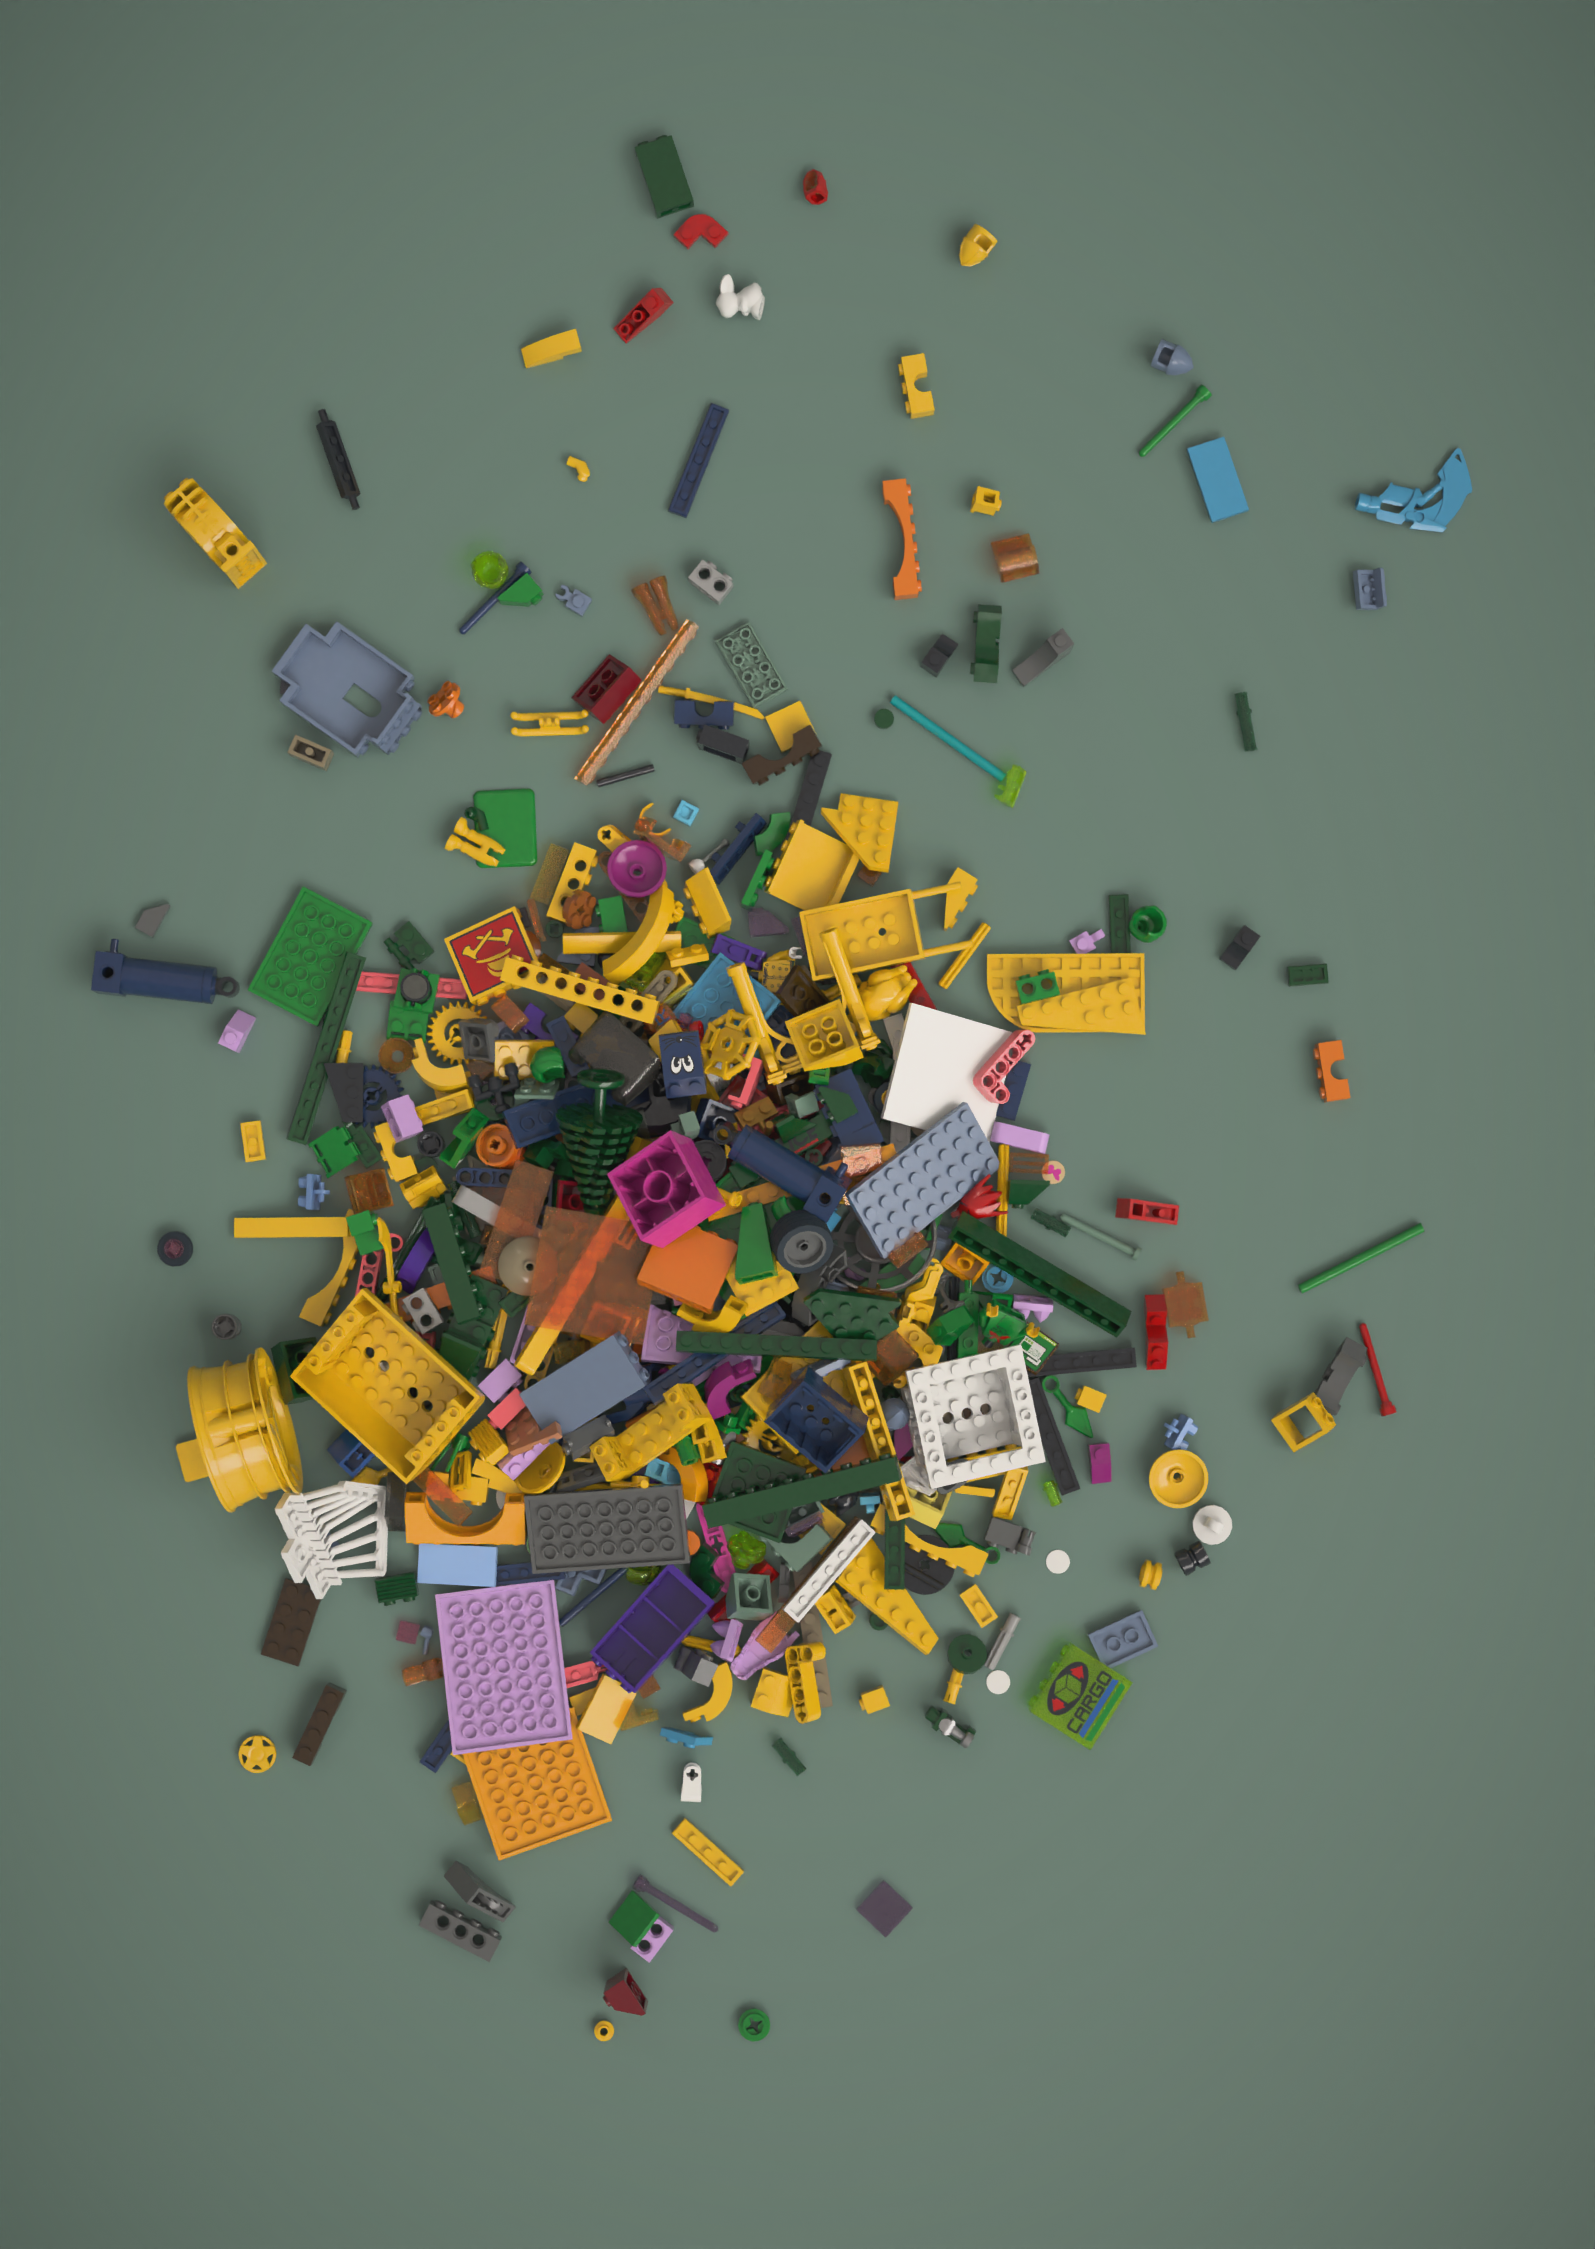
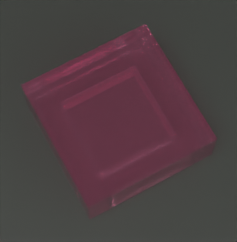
M401 1620L396 1640L416 1644L420 1624Z

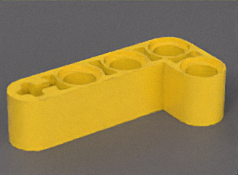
M821 1642L801 1643L787 1647L785 1650L796 1720L801 1724L817 1720L821 1716L813 1661L823 1659L826 1655L825 1646Z

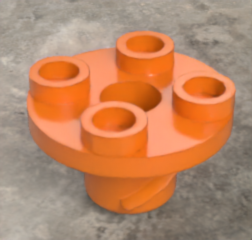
M446 681L437 694L429 697L427 701L430 704L429 712L435 717L444 713L451 718L458 717L464 710V704L458 700L460 687L456 683Z

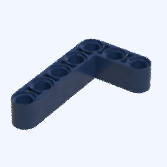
M461 1168L456 1173L457 1182L466 1187L534 1190V1225L544 1230L552 1224L554 1178L550 1173L545 1171ZM464 1172H469L471 1175L470 1180L465 1183L462 1182L461 1175ZM483 1173L490 1174L491 1178L488 1183L481 1182V1175ZM503 1174H509V1183H501L500 1178ZM529 1175L530 1182L527 1185H522L520 1183L521 1176ZM545 1175L550 1178L549 1184L541 1186L540 1178ZM542 1195L548 1196L549 1199L548 1204L545 1206H541L538 1201ZM541 1215H546L548 1219L544 1226H540L537 1221Z

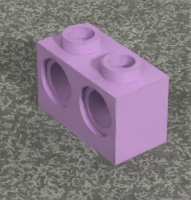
M661 1916L658 1917L654 1924L661 1925L662 1931L655 1933L650 1928L642 1939L647 1940L650 1943V1947L643 1949L639 1944L637 1947L632 1945L630 1949L649 1963L674 1930V1926Z

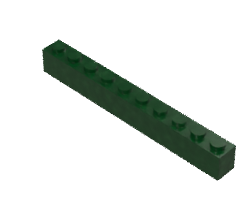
M964 1211L954 1222L948 1235L949 1239L1116 1338L1127 1326L1131 1310Z
M884 1453L879 1455V1459L871 1460V1457L859 1460V1464L845 1463L840 1465L839 1469L833 1470L831 1467L826 1473L822 1470L821 1473L815 1475L813 1472L803 1474L802 1478L799 1479L789 1477L783 1479V1483H766L763 1485L764 1488L756 1489V1486L744 1489V1493L737 1494V1491L725 1494L726 1497L718 1499V1496L707 1498V1502L702 1505L708 1529L900 1481L902 1474L896 1454Z

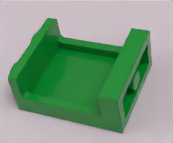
M473 1107L453 1130L452 1134L456 1138L441 1153L439 1159L455 1169L473 1149L479 1134L485 1128L490 1118Z

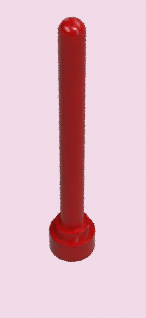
M1361 1323L1359 1329L1364 1346L1367 1347V1356L1382 1403L1379 1409L1381 1417L1396 1413L1395 1405H1392V1401L1389 1402L1367 1325Z

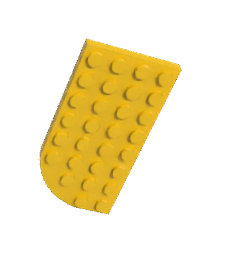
M1144 953L987 954V988L990 998L1005 1019L1023 1030H1030L1035 1033L1099 1032L1021 1026L1016 1007L1020 1005L1015 982L1019 980V976L1030 974V977L1038 976L1037 972L1049 969V972L1055 973L1060 995L1132 978L1145 1029ZM1043 979L1041 986L1044 989H1050L1052 983L1049 979ZM1024 984L1022 991L1025 994H1031L1033 988L1030 984Z

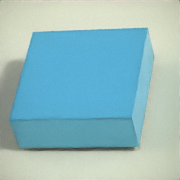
M681 800L673 818L691 827L699 808Z

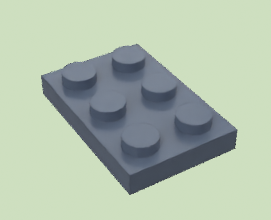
M1142 1610L1087 1634L1104 1671L1159 1647Z

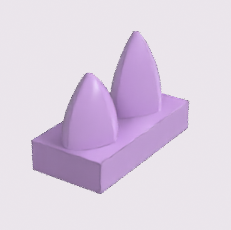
M1013 1294V1309L1023 1313L1025 1319H1027L1032 1310L1036 1319L1041 1323L1049 1316L1050 1312H1053V1300L1049 1297Z
M734 1619L716 1622L712 1627L725 1640L716 1641L710 1647L717 1656L725 1661L732 1662L743 1624Z

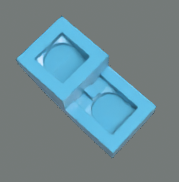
M658 1458L648 1463L644 1473L645 1476L665 1485L681 1484L678 1470L670 1463Z

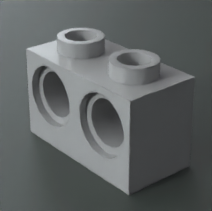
M702 559L688 577V582L716 604L720 605L734 588L733 579L726 573H719L716 570L717 567L712 562H705ZM702 571H707L710 576L707 579H702L699 577V574ZM717 583H722L725 585V588L722 591H717L714 586Z
M425 1287L403 1299L404 1304L402 1307L407 1315L411 1314L414 1321L412 1324L417 1332L421 1331L422 1334H425L445 1322ZM416 1297L422 1301V1306L419 1309H415L412 1306V1300ZM426 1314L432 1318V1323L429 1326H425L422 1323V1317Z

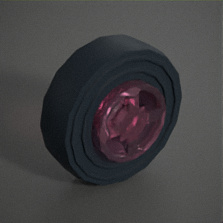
M173 1231L163 1235L159 1240L157 1253L160 1260L166 1265L172 1267L181 1266L191 1258L193 1244L186 1234Z

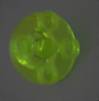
M740 1531L739 1534L731 1536L728 1540L727 1549L733 1556L731 1562L739 1569H747L750 1564L760 1563L766 1555V1544L750 1536L746 1531Z

